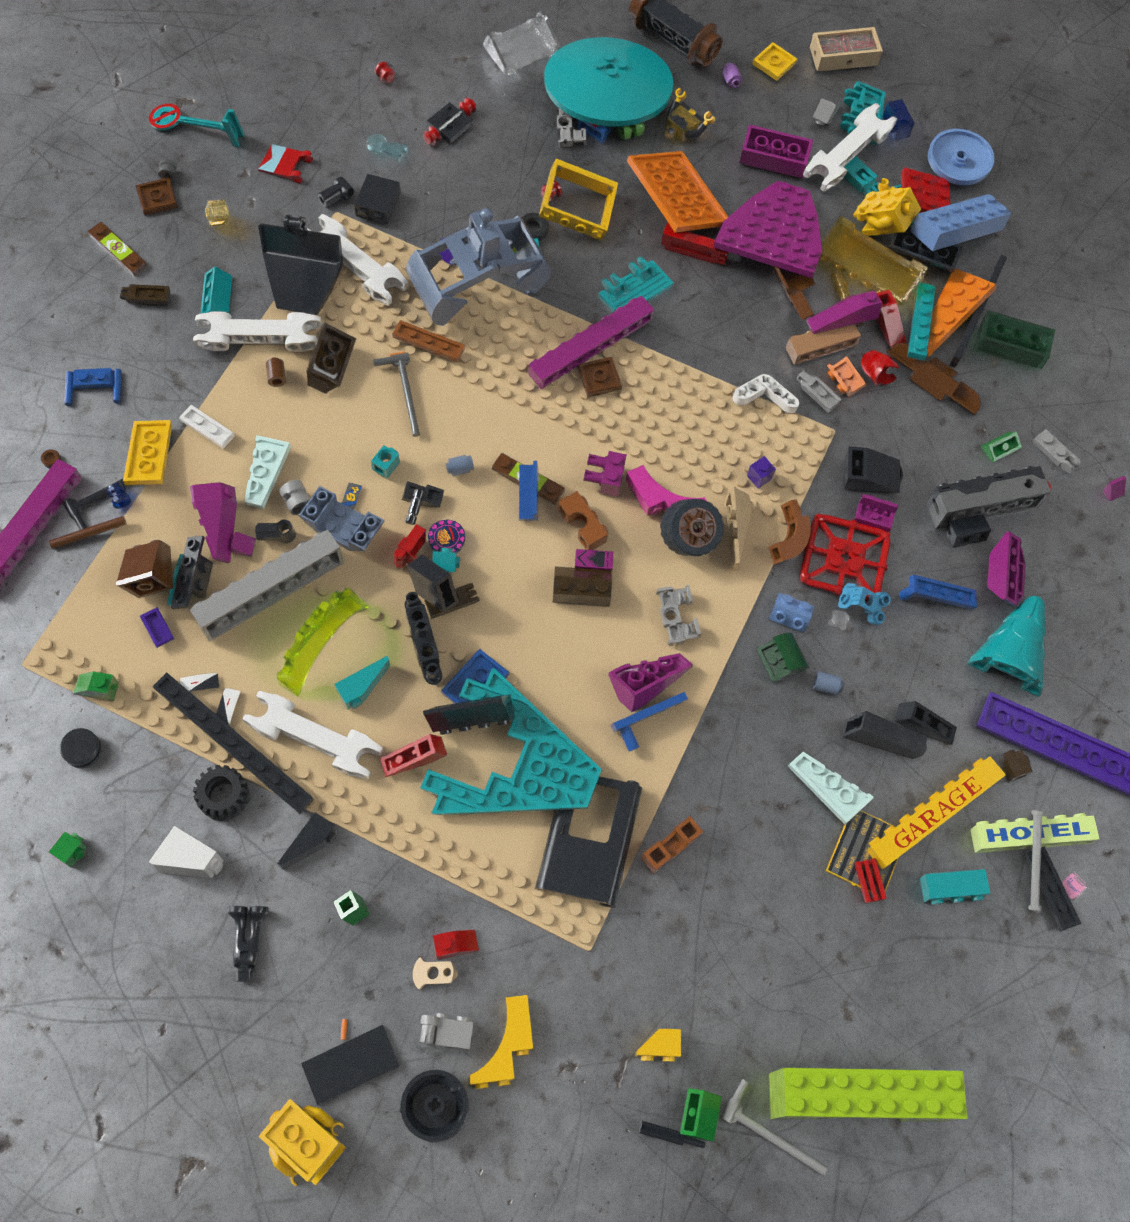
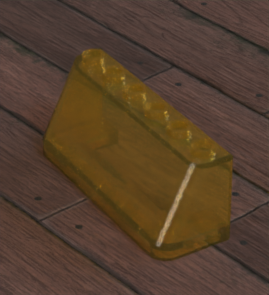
M841 215L821 243L822 253L820 259L826 263L827 261L831 262L835 269L838 271L844 270L851 279L856 280L857 278L862 281L861 284L866 288L870 289L872 287L877 290L876 293L890 289L897 302V306L904 305L927 275L928 267L914 259L911 262L855 229V224Z

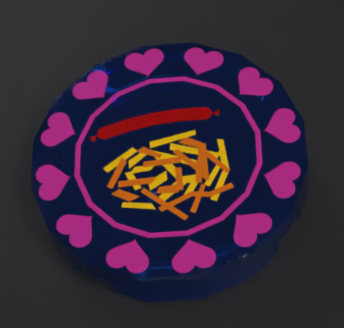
M449 519L440 520L429 529L428 542L433 551H441L442 548H453V552L458 553L465 544V531L456 521Z

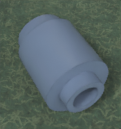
M461 455L448 459V463H446L448 474H452L454 477L470 473V470H474L471 455Z

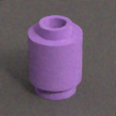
M733 63L726 64L722 69V75L728 87L736 88L742 83L743 78L736 65Z

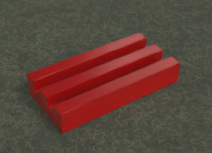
M876 858L855 862L865 904L887 899ZM869 865H871V868H872V872H873V875H874V879H875V882H876V886H877V890H878L879 896L877 895V891H876V888H875V884H874V881H873V877H872V873H871V870H870V866H869ZM861 866H864L873 898H870L869 892L867 889V885L865 882Z

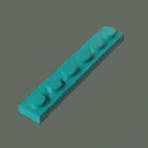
M918 283L907 357L925 361L936 286Z

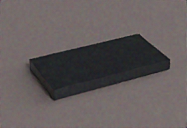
M383 1025L301 1063L317 1105L323 1104L399 1067Z

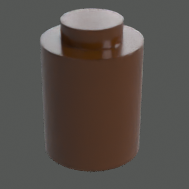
M277 357L270 358L266 362L268 384L273 387L283 386L286 383L284 361Z

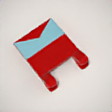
M271 144L258 170L288 178L295 183H301L303 180L300 177L301 172L294 171L300 159L306 163H311L313 161L312 153L308 150L298 151Z

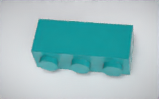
M985 869L925 874L920 878L924 903L931 902L932 905L944 904V901L949 900L953 904L962 903L964 899L978 902L983 901L984 897L990 894Z

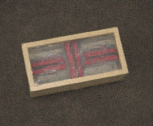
M875 27L813 33L810 44L817 72L877 66L883 52Z

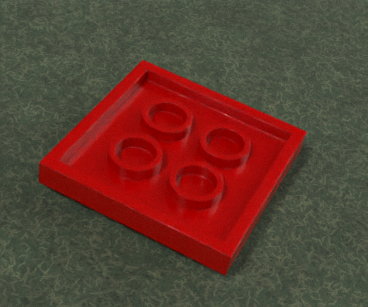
M903 168L901 171L902 188L911 187L921 208L919 213L951 205L950 186L946 179L914 169Z

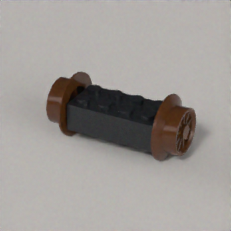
M666 0L631 1L629 15L635 19V27L638 30L647 28L685 54L689 65L694 66L700 63L706 67L718 55L722 47L723 38L717 34V25L715 23H709L704 27L702 23L696 22L690 15L684 14L677 6H672Z

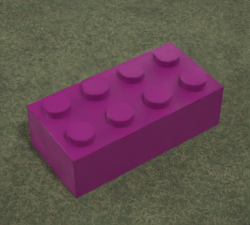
M749 124L739 163L803 178L813 140Z

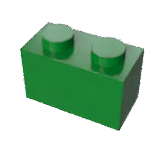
M688 1088L680 1134L714 1142L722 1096L704 1090Z

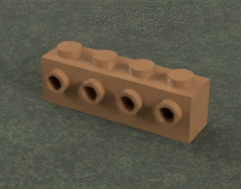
M855 324L815 334L810 330L805 334L790 337L786 350L793 364L796 365L857 346L861 334Z

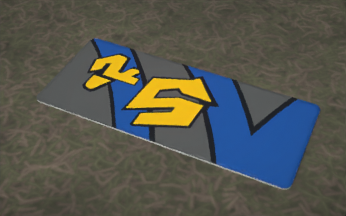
M349 482L342 504L354 510L362 485Z

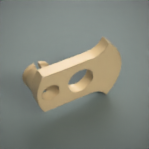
M420 957L413 969V981L419 990L426 985L452 984L458 977V971L454 968L451 961L425 962ZM437 967L439 970L438 977L430 979V969Z

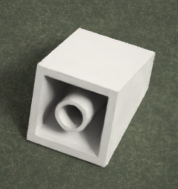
M174 826L149 863L161 873L212 878L214 874L217 875L221 871L224 860L216 851Z

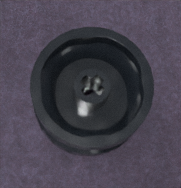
M428 1070L415 1076L405 1087L401 1098L400 1111L405 1126L416 1137L428 1142H442L454 1137L464 1126L469 1112V1100L463 1084L453 1074L443 1070ZM433 1103L439 1105L436 1110L432 1108Z

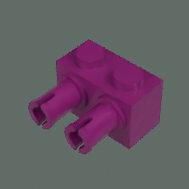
M609 451L608 456L602 457L589 453L587 465L603 468L604 472L599 473L586 469L583 481L597 483L601 486L600 493L618 497L627 454Z

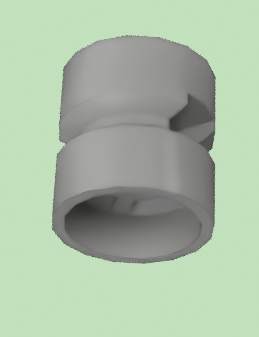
M292 480L280 488V494L286 502L292 515H299L310 500V496L306 493L302 481Z

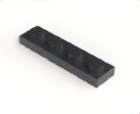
M1045 846L1041 847L1040 890L1061 932L1080 925L1081 921ZM1032 851L1025 853L1024 856L1032 871Z

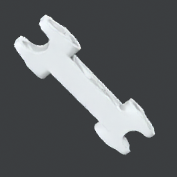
M877 103L866 108L854 121V125L857 128L828 154L820 150L814 155L806 167L803 176L809 178L813 174L822 175L825 178L820 188L823 192L836 186L847 173L844 166L872 140L878 144L882 143L895 126L897 118L892 116L888 120L878 119L876 114L880 105Z
M324 214L318 217L319 224L324 229L321 231L322 233L339 235L341 237L343 265L365 281L362 284L363 289L373 299L389 306L393 302L392 296L387 291L388 288L397 287L402 291H406L409 288L408 281L393 264L387 262L382 267L346 238L348 232L342 224Z
M209 312L196 315L195 321L197 326L208 328L210 331L205 334H197L194 336L193 341L196 347L211 351H226L229 349V344H285V348L288 351L305 352L313 350L316 342V336L305 333L309 330L321 328L322 322L319 316L300 312L289 313L287 320L231 319V315L226 312Z
M258 691L256 697L261 703L268 706V711L262 717H253L245 714L242 719L245 724L253 728L260 735L276 741L280 733L335 758L332 767L349 776L369 780L371 776L370 771L359 765L358 760L365 753L381 756L384 751L383 747L375 743L367 735L356 730H350L347 737L293 713L292 710L295 704L290 700L277 694Z

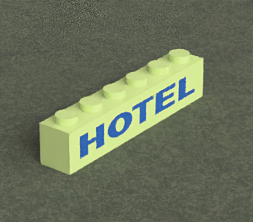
M1080 813L1068 818L1066 815H1058L1054 819H1047V816H1042L1041 847L1092 844L1099 840L1094 815L1086 816L1085 813ZM1019 818L1015 822H1008L1007 819H1003L989 824L988 821H980L970 829L975 853L1032 849L1033 820L1028 821L1027 818Z

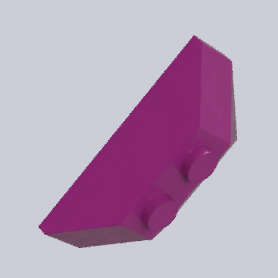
M1008 531L990 552L987 583L990 590L1002 600L1015 607L1024 598L1026 563L1021 547V538Z

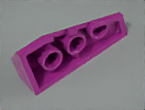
M875 291L851 295L807 319V324L812 333L815 334L879 318L882 302Z
M222 482L190 486L192 505L199 512L201 519L198 521L200 526H204L207 533L205 539L213 559L230 563L237 508L235 487Z
M678 653L659 657L657 661L647 662V660H644L640 664L632 666L630 663L624 664L610 671L608 676L618 700L633 712L648 704L691 669L693 664Z

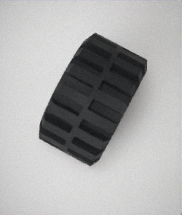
M215 765V769L207 768L208 772H202L200 774L201 779H196L195 784L197 787H193V792L195 793L193 797L197 806L206 816L213 820L215 818L219 821H223L224 818L230 820L234 814L237 817L240 814L238 811L240 809L244 810L246 808L244 803L249 801L247 796L249 795V789L247 788L246 781L240 772L238 773L233 767L230 769L228 765H224L223 768L220 765ZM221 784L232 785V793L228 799L222 802L211 801V793L215 787Z

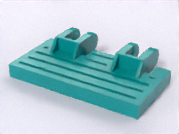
M860 81L854 84V89H846L843 103L851 107L850 114H842L840 128L847 131V134H850L857 128L854 125V121L858 115L875 103L880 105L876 117L882 120L886 92ZM872 140V141L870 142L871 144H874V145H877V144H878V143H877L876 141H874V140Z
M640 256L637 258V263L643 270L633 261L630 262L628 265L632 273L622 279L615 273L610 275V279L616 287L607 278L602 279L601 283L605 289L599 292L598 297L613 313L618 307L625 306L631 299H636L641 295L647 302L653 300L672 288L674 282L653 260L647 262Z

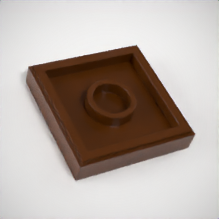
M169 177L135 185L144 216L178 208Z
M612 357L578 364L577 368L587 397L622 390Z

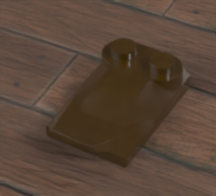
M324 322L316 334V342L306 370L307 385L324 394L341 386L357 338Z

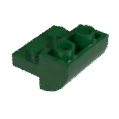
M793 633L777 635L773 637V640L756 648L773 683L810 668Z

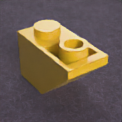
M658 1029L635 1052V1057H641V1061H654V1057L662 1058V1062H675V1058L681 1057V1029Z

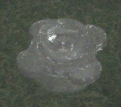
M834 610L832 612V619L829 620V625L838 627L841 631L846 630V624L850 620V616L844 611Z

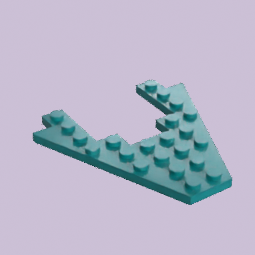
M492 668L486 684L467 678L459 697L471 701L511 694L515 718L507 735L525 743L512 777L508 778L492 772L485 790L428 769L420 789L438 796L431 812L435 816L588 809L602 769L496 669Z

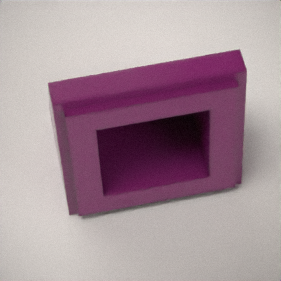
M1122 476L1109 482L1103 489L1109 501H1113L1125 494L1126 477Z
M235 532L231 544L232 553L252 557L256 538Z

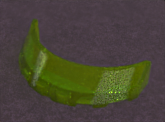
M345 587V590L342 592L335 591L327 602L323 601L301 626L294 637L295 641L292 647L287 649L283 657L285 661L284 667L277 673L276 679L280 686L298 697L311 667L332 636L353 615L369 607L351 588Z

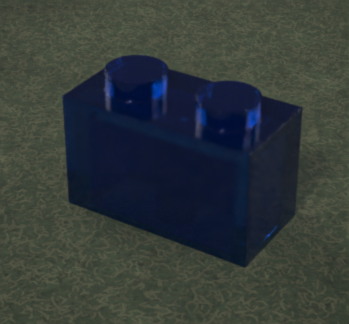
M903 99L887 102L883 113L884 120H888L892 116L897 118L895 126L890 131L894 140L910 137L915 123Z

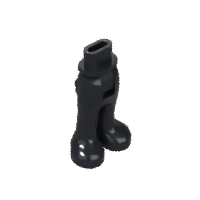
M228 907V914L235 922L232 949L233 966L237 967L233 968L235 982H252L253 972H256V969L253 967L256 966L259 954L261 922L268 915L269 907H250V930L247 942L245 941L248 907Z

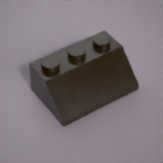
M555 566L552 603L610 606L612 592L611 570Z

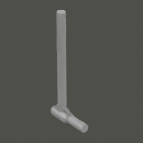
M742 1079L720 1118L728 1124L739 1121L820 1174L825 1175L828 1167L741 1113L742 1107L740 1102L750 1085L749 1082Z

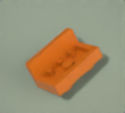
M847 356L833 366L831 364L827 365L830 370L827 373L832 381L837 380L839 383L837 388L842 395L846 393L849 398L867 386Z

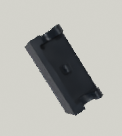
M984 514L951 520L948 522L950 530L946 531L951 546L954 548L987 541L991 528Z

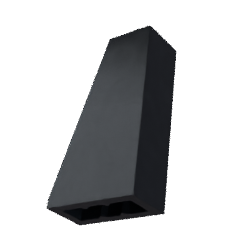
M865 711L846 719L843 738L911 759L923 756L926 752V736L873 713Z

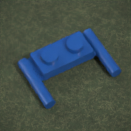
M111 368L78 369L74 370V372L67 371L64 404L72 406L73 389L113 387V402L120 403L122 370L118 368L114 370Z

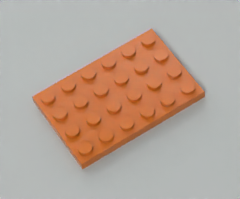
M683 151L631 155L628 157V164L674 232L721 227L724 220L728 218V215Z

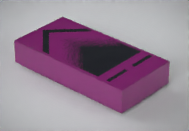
M576 549L575 568L612 571L614 552Z

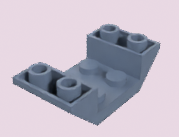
M321 486L317 488L299 514V517L315 532L319 533L329 530L338 545L349 551H365L385 522L384 519L369 511L366 515H363L338 502L335 493Z

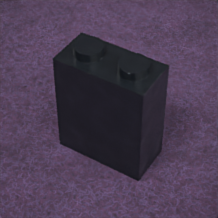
M367 174L354 204L355 215L362 219L388 224L401 194L400 182Z
M424 555L407 564L415 591L419 596L443 613L459 603L449 572Z

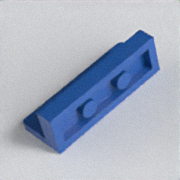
M533 461V465H519V521H538L539 467L537 461Z

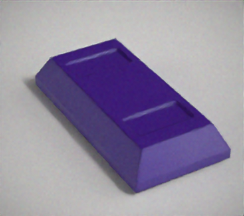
M158 607L140 615L156 648L175 639Z

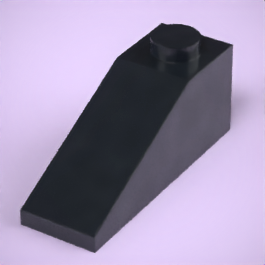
M917 701L899 704L895 722L921 735L953 745L957 729L955 725Z
M315 812L278 861L279 867L284 870L326 847L328 843L331 844L337 836L336 826Z

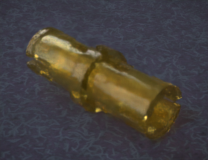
M836 270L831 276L835 283V291L838 292L840 300H843L850 296L849 286L844 280L842 271L838 270L839 274H837Z

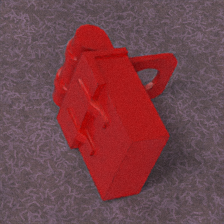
M416 524L408 536L404 537L398 544V549L395 550L393 555L394 565L397 569H402L406 563L409 564L417 558L416 554L426 542V529Z

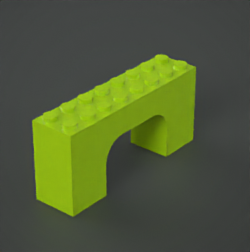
M782 1068L769 1073L771 1119L867 1118L900 1119V1121L946 1122L968 1119L963 1071Z

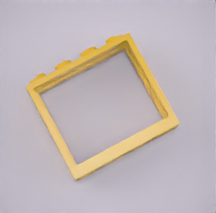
M555 159L550 169L539 217L602 240L608 231L618 182ZM555 176L607 196L600 225L548 205Z

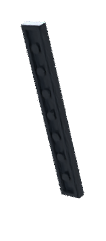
M1001 254L988 281L996 284L1007 260L1006 256ZM989 297L974 311L949 366L955 368L958 365Z

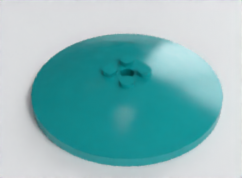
M609 37L587 38L565 45L551 56L544 72L546 92L557 107L576 119L601 126H628L655 117L665 109L671 100L674 84L669 67L656 53L637 43Z

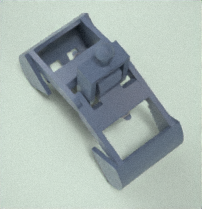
M484 208L481 211L470 214L469 226L466 229H462L423 250L416 249L407 262L406 272L432 321L436 325L444 326L468 303L465 299L452 296L498 272L505 274L519 271L516 274L519 279L516 281L517 286L522 287V289L524 288L528 295L530 293L535 294L547 283L551 275L550 266L519 215L514 219L492 222L493 212L488 208ZM514 247L517 250L516 254L512 250ZM449 248L453 256V260L451 259L450 263L458 265L464 279L440 290L430 270L441 261L442 256L439 253Z

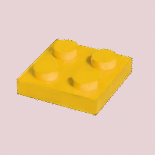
M772 42L753 59L752 64L778 81L797 63V58Z

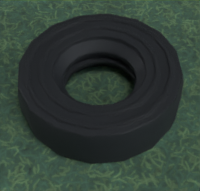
M528 213L521 217L526 226L531 223H536L540 226L538 231H530L533 238H538V241H541L546 237L549 223L546 219L539 217V213Z

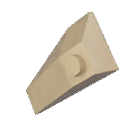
M730 487L724 505L733 571H737L741 561L750 516L754 511L753 501H750L749 494L736 487Z

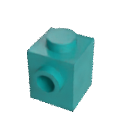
M442 548L441 551H433L432 561L447 572H456V568H460V557H457V552H453V548Z

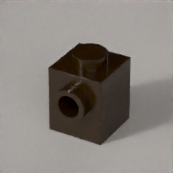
M1014 749L1003 753L1004 757L998 761L1002 771L1006 774L1005 777L1008 783L1024 778L1033 772L1030 760L1023 750L1017 752Z

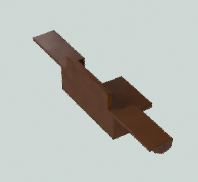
M772 266L791 305H794L801 320L814 316L802 291L816 285L813 278L791 271L781 274L779 267Z
M907 343L896 344L886 351L913 370L914 373L910 380L938 400L942 401L945 395H948L973 414L978 413L981 407L979 394L964 382L958 383L954 380L953 377L958 372L935 357L930 361L926 359L922 361L907 357L909 346Z

